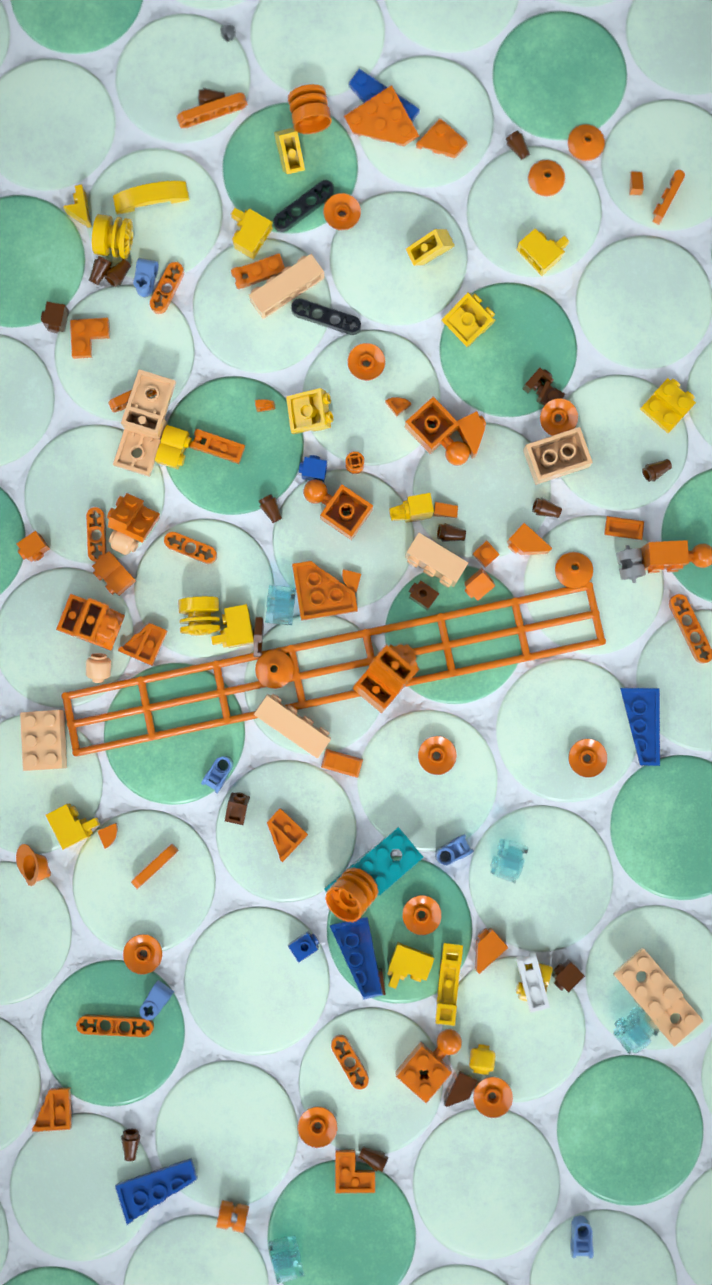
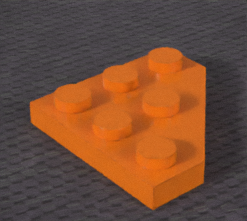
M392 85L344 116L354 135L391 142L399 146H405L419 137Z
M312 561L292 564L301 621L358 612L355 592L343 585L339 580L322 570Z

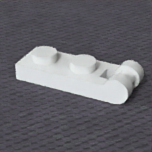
M529 953V956L522 957V955L516 956L530 1013L550 1008L536 953ZM532 963L533 969L526 970L524 965Z

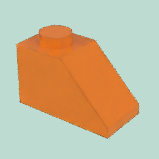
M477 411L457 420L459 423L458 432L463 442L468 446L472 459L476 457L486 426L484 417L482 415L479 416Z
M525 523L507 541L509 544L508 548L513 553L517 554L518 552L520 555L548 554L552 549Z
M491 927L488 930L486 928L478 934L479 938L476 940L475 970L478 974L508 949L507 945Z

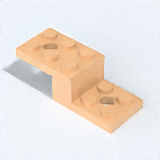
M138 370L121 421L124 432L113 462L115 467L144 476H151L155 464V456L164 429L168 425L164 418L176 385L175 380ZM151 389L157 391V395L154 398L147 397V392ZM137 448L141 449L142 455L138 458L133 457V451Z
M644 948L636 952L613 973L634 998V1001L674 1047L703 1022L702 1018L684 999L681 991ZM640 971L646 973V979L643 982H639L636 979V975ZM673 1013H679L680 1020L677 1023H671L670 1021Z

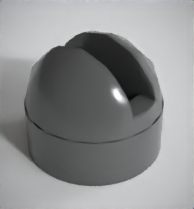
M227 25L220 28L221 36L225 41L230 42V40H234L236 33L234 26Z

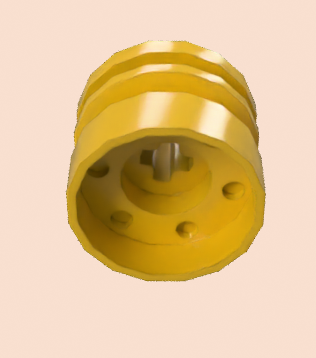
M97 214L92 229L93 253L108 256L112 249L113 257L118 258L120 255L122 259H128L133 244L132 220L128 218L123 220L122 217H117L113 224L112 216Z
M201 596L178 600L179 613L188 615V618L179 620L180 624H188V626L180 627V633L200 636L221 631L220 625L211 624L220 621L219 617L211 616V613L219 611L218 597Z

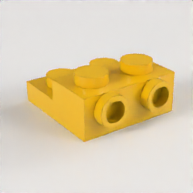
M468 292L441 320L466 347H469L496 321L494 319L495 313L488 306L484 308L480 304L482 299L476 293L472 295Z
M669 378L662 383L640 408L643 413L667 433L677 425L696 403L692 393L689 391L684 392L679 388L680 384L677 380H670Z
M318 388L286 396L292 434L306 431L315 432L331 428V423L334 421L333 414L329 411L328 404H331V397L325 390Z

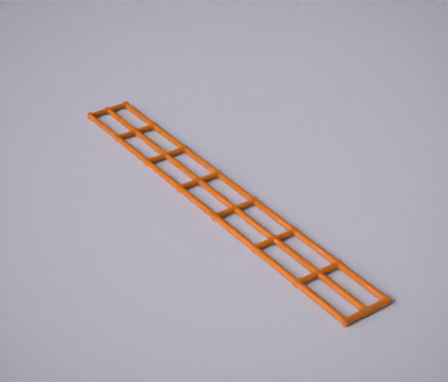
M589 582L581 588L564 587L264 650L261 655L272 650H278L285 654L288 653L294 666V673L290 682L294 681L298 702L286 704L285 706L291 705L299 710L361 697L355 690L306 700L302 679L370 666L376 657L370 636L438 622L442 642L412 649L415 650L414 655L444 650L448 670L414 677L405 687L602 646L606 643V639L603 633L593 583ZM581 591L587 592L591 611L526 625L523 624L520 604ZM512 606L516 627L449 641L445 620ZM593 619L597 639L530 653L526 632ZM518 634L522 655L455 669L451 648ZM363 638L367 658L300 672L296 656L297 651ZM254 653L62 693L61 697L63 699L73 750L72 754L74 756H82L257 719L258 717L254 715L255 711L231 716L227 695L265 688L266 686L261 684L260 681L225 688L221 667L258 660L260 657H254ZM211 669L214 670L217 690L150 704L146 683ZM138 685L142 706L74 720L71 699ZM219 697L223 718L155 732L151 711ZM144 713L148 734L80 748L76 727Z

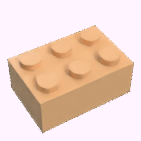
M580 427L526 444L523 449L535 485L589 468L593 463Z
M418 533L405 556L408 559L407 563L411 566L423 568V572L432 578L436 576L440 579L439 582L448 588L455 586L468 565V562L421 533Z
M64 711L20 712L23 771L67 768Z

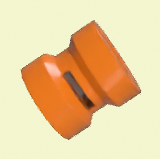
M359 452L349 453L346 457V469L348 472L358 474L363 471V455Z

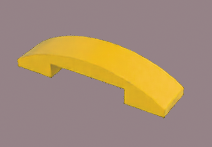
M162 181L126 189L113 195L116 214L118 215L135 211L134 208L167 201H170L171 204L189 201L186 181Z
M443 943L435 1024L455 1026L463 945Z

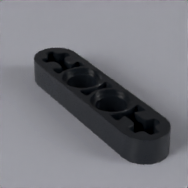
M328 180L319 182L279 212L273 219L275 230L279 233L287 232L327 202L334 195L332 182ZM322 188H329V193L323 192ZM309 197H314L316 199V203L314 205H308L306 203V199ZM294 208H299L302 212L299 216H293L291 211ZM278 221H285V226L279 225Z
M295 299L291 304L292 314L297 318L349 335H356L361 330V321L356 316L304 299ZM302 305L303 309L308 310V307H311L309 309V315H307V311L300 310V312H297L296 307ZM313 311H322V317L314 318L312 316ZM336 315L340 318V322L332 324L330 318ZM345 318L347 324L344 323V327H342L343 319ZM355 322L357 327H354L353 330L350 329L348 324Z

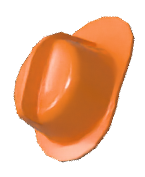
M22 844L18 847L16 853L17 867L29 886H33L37 881L51 876L45 856L35 854L27 844Z

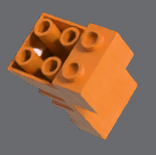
M70 594L56 630L111 651L125 615L91 598L86 600Z
M398 644L397 646L385 645L352 689L382 714L420 670L416 663L415 650L408 644Z

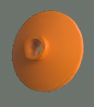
M584 124L577 126L568 137L569 151L575 158L583 161L597 158L605 146L602 132L593 125ZM584 138H589L591 141L587 142Z
M542 160L535 163L528 174L530 188L540 196L547 197L557 194L565 182V173L562 167L551 160ZM545 173H548V174H550L551 176H550V177H545L544 174H545Z
M339 193L333 195L325 203L324 218L334 229L348 230L354 227L360 219V205L349 194ZM343 212L346 215L344 217H340L339 213Z
M370 343L359 344L351 350L348 356V368L352 375L360 380H373L384 370L385 356L376 345ZM365 361L370 363L368 367L363 365Z
M566 399L549 401L543 407L540 414L541 426L551 436L575 429L578 422V413L575 406ZM557 414L561 416V420L559 422L555 420V416Z
M570 552L558 559L555 566V574L558 581L564 586L581 588L590 582L593 576V565L585 555L578 552ZM575 565L578 567V569L573 570L572 566Z
M272 650L260 656L256 663L255 672L261 684L268 688L277 689L290 682L294 673V666L287 654L278 650ZM273 665L278 667L275 673L270 670Z
M430 737L419 748V763L430 774H445L453 768L456 762V749L452 742L444 737ZM434 752H438L440 754V757L438 759L433 758Z
M582 739L571 747L568 757L569 764L576 774L582 777H594L605 769L607 752L598 741ZM586 754L590 756V760L588 762L584 761L583 759L584 755Z
M424 895L411 898L405 904L402 913L405 926L417 935H427L435 931L441 922L442 916L438 903L431 897ZM419 911L425 912L423 918L418 917Z
M140 934L134 936L126 943L123 950V959L128 969L132 972L148 974L154 971L161 963L162 948L154 937ZM141 950L147 951L146 957L141 955Z
M488 1077L481 1080L475 1087L473 1101L475 1107L482 1115L489 1118H497L508 1112L512 1105L513 1094L510 1086L504 1080L498 1077ZM491 1092L496 1094L493 1099L489 1098Z
M323 1107L309 1108L301 1115L298 1122L300 1138L305 1144L313 1148L327 1146L334 1140L337 1133L335 1116ZM319 1122L322 1126L315 1128L314 1124Z

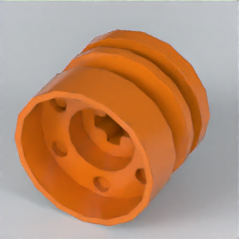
M317 84L303 85L289 93L288 103L292 113L293 127L297 133H318L330 126L332 119L330 109L327 106L326 90L323 86Z
M349 868L326 892V904L336 917L343 921L355 922L377 898L378 888L374 879L368 873L361 869Z

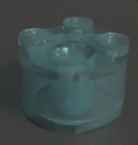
M269 585L265 623L292 625L296 588Z
M500 838L497 846V856H493L490 864V873L498 878L516 883L525 863V859L522 856L524 853L527 854L528 846L506 838Z
M639 1006L633 1008L629 1013L630 1015L625 1019L621 1017L614 1023L616 1028L613 1030V1035L628 1054H631V1051L635 1054L644 1049L652 1042L650 1037L653 1034L657 1036L659 1033L657 1025Z
M290 1235L268 1242L277 1285L304 1276L296 1236Z

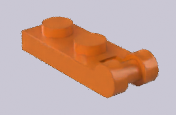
M677 170L673 174L669 182L671 188L666 187L661 197L664 199L662 205L658 203L653 212L656 215L653 220L654 223L658 225L661 223L685 178L684 171Z
M280 253L242 267H235L231 270V274L236 279L235 285L237 289H243L268 280L273 276L280 275L285 266ZM247 274L248 278L243 279L242 275Z
M199 429L195 430L194 441H191L190 448L240 464L245 445ZM202 439H207L205 445L200 444Z

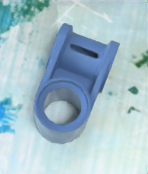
M142 258L137 260L133 284L141 297H148L153 292L155 279L158 274V261Z
M228 756L217 758L206 773L201 784H206L218 794L233 768L232 759ZM223 759L228 762L227 770H222L219 767V762Z
M463 834L440 847L435 853V858L442 865H450L470 855L474 850L470 849L465 839L466 835ZM441 852H449L450 857L447 861L440 859Z
M158 980L140 1008L141 1017L145 1020L154 1019L169 1001L174 991ZM149 1006H152V1007H153V1009H152L153 1012L150 1013V1014H148V1013H147L148 1007H149Z
M581 1215L574 1217L571 1223L570 1248L572 1258H576V1256L593 1258L592 1228L587 1218ZM580 1226H586L583 1231H578Z

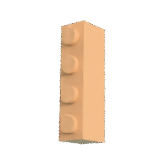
M312 254L302 256L295 265L286 267L277 277L269 278L262 287L254 288L249 295L250 302L262 319H264L323 280L324 271Z
M267 694L254 712V715L318 759L331 741V737L328 736L330 733L323 727L319 729L313 725L314 721L307 716L302 718L297 714L298 710L293 706L282 704V699L277 695Z

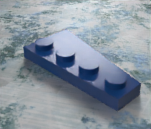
M358 69L349 82V88L363 103L388 88L361 69ZM397 94L411 122H413L420 109Z
M620 688L639 764L644 766H660V688Z
M364 917L355 922L329 925L363 1000L383 996L368 918Z
M192 1158L115 1185L127 1225L197 1180L198 1177Z

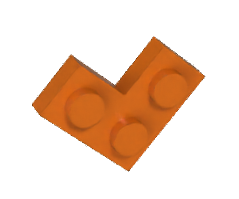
M109 319L70 320L73 359L92 358L91 339L110 338Z
M335 1150V1193H375V1170H355V1150Z

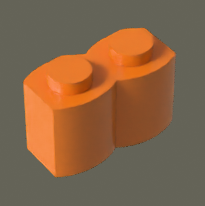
M110 551L92 565L95 569L93 574L100 581L102 579L105 580L107 583L105 587L112 595L116 593L120 596L136 582L134 577Z

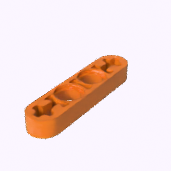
M236 93L180 112L177 115V121L180 128H189L244 109L248 102L244 93Z
M682 594L674 595L669 600V607L695 660L702 664L710 662L712 660V649L687 598ZM675 598H677V600H682L683 603L680 606L682 610L687 609L686 612H683L680 615L678 614V612H680L681 609L679 606L674 605V603L676 602ZM684 615L691 617L692 622L689 626L682 623ZM693 632L700 635V640L697 643L692 642L690 639V635ZM704 644L701 649L703 652L708 653L706 660L705 658H700L701 650L700 648L695 649L694 646Z
M87 1014L79 1018L76 1027L81 1034L147 1037L154 1030V1023L152 1020H145L142 1017ZM85 1019L89 1024H94L96 1022L95 1019L98 1020L96 1023V1030H94L95 1026H89L87 1029H85V1026L81 1025V1023H83ZM108 1020L111 1024L110 1030H103L100 1026L101 1021ZM122 1021L129 1022V1031L124 1032L121 1030L120 1023ZM134 1021L137 1022L136 1026H142L145 1022L146 1026L150 1027V1029L143 1032L142 1028H136V1032H133L135 1027Z

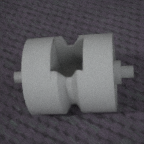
M627 545L624 551L616 553L617 562L621 565L619 569L621 580L630 579L632 583H636L638 577L646 575L644 564L640 562L643 559L641 548L632 549Z

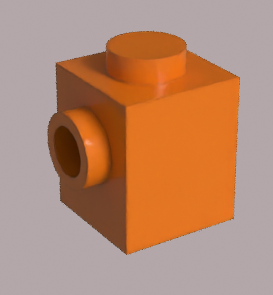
M37 531L32 532L16 543L20 548L17 550L24 560L27 559L31 562L40 560L44 557V553L50 550Z
M483 568L479 569L464 582L465 592L470 598L475 597L477 601L495 587L494 581Z

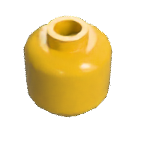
M478 1044V1048L471 1049L469 1067L473 1069V1073L489 1075V1072L494 1070L496 1054L494 1051L489 1050L490 1046Z

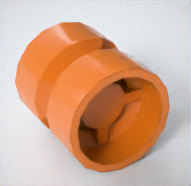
M222 1200L216 1228L227 1230L229 1227H232L233 1231L244 1233L249 1206L244 1204L234 1206L233 1202ZM233 1213L238 1214L237 1221L231 1220Z

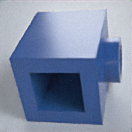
M315 455L304 457V462H300L299 473H301L302 479H318L325 482L327 460H321L319 456Z
M307 931L290 942L288 947L299 963L318 951V944L320 942L314 933L310 934Z

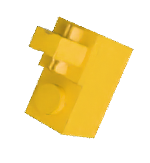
M289 128L274 132L283 172L291 174L305 170L297 131Z
M234 208L231 218L237 221V226L240 227V231L237 230L232 239L234 249L254 260L273 229L272 221L250 208L244 212Z
M535 228L518 243L517 251L543 276L561 260L562 255L565 253L563 249L568 245L569 240L563 236L557 242L551 239L547 241L545 234Z
M434 229L407 247L406 251L413 266H422L437 256L444 254L455 245L447 229Z
M425 493L408 496L407 500L403 501L401 505L389 508L391 521L405 520L408 523L432 518L434 509L431 494Z
M248 605L224 608L225 613L222 614L223 624L227 625V627L220 631L221 635L211 637L212 645L223 644V648H234L254 644V634Z
M65 804L45 815L62 850L90 837L93 834L91 829L100 825L97 817L88 822L86 818L78 820L77 816H79L76 807L74 805L71 806V804Z
M397 942L388 965L387 974L391 976L388 986L396 989L399 979L404 981L408 974L415 981L421 982L422 979L427 981L435 959L434 956Z

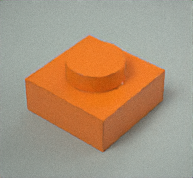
M486 541L472 555L486 568L500 554Z

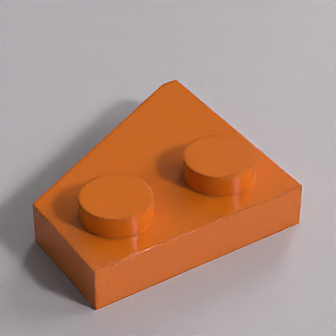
M440 118L416 143V147L418 149L426 148L433 150L432 153L456 158L467 146L468 142Z
M149 623L125 645L121 646L118 651L153 666L168 631Z
M281 808L267 821L280 861L284 862L308 836V833Z
M70 1087L51 1088L48 1091L38 1118L33 1125L32 1132L70 1130L72 1128Z

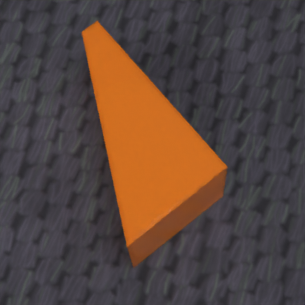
M631 171L629 195H641L644 190L643 172Z
M435 502L434 516L457 518L458 506Z

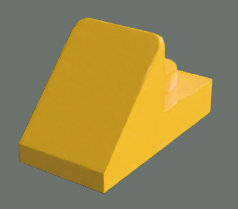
M82 184L75 185L76 193H73L75 204L65 205L63 208L69 216L87 228H91L85 189Z

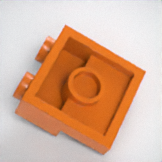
M126 493L124 497L120 496L116 502L117 507L109 510L107 515L109 519L108 527L143 543L159 520L160 513L143 506L144 500Z

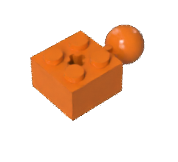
M434 396L405 421L407 431L429 454L442 445L446 449L445 456L450 464L460 466L467 462L470 455L468 446L460 441L454 442L450 438L458 430L459 423ZM435 424V428H429L428 425Z
M310 480L304 486L303 494L308 502L326 505L320 514V519L351 541L373 511L372 504L342 484L334 496L328 494L327 487L321 480ZM349 509L350 515L344 516L343 510L347 511Z
M688 540L648 542L641 547L643 557L641 563L644 564L645 570H648V573H659L660 570L666 569L668 573L678 572L689 562H692L699 568H706L712 565V546L705 543L696 545L692 551H688Z
M453 1029L443 1030L437 1037V1048L434 1052L420 1042L395 1071L396 1077L427 1104L452 1074L451 1067L442 1059L446 1055H454L460 1050L462 1046L461 1036ZM427 1069L426 1075L420 1074V1070L425 1071Z

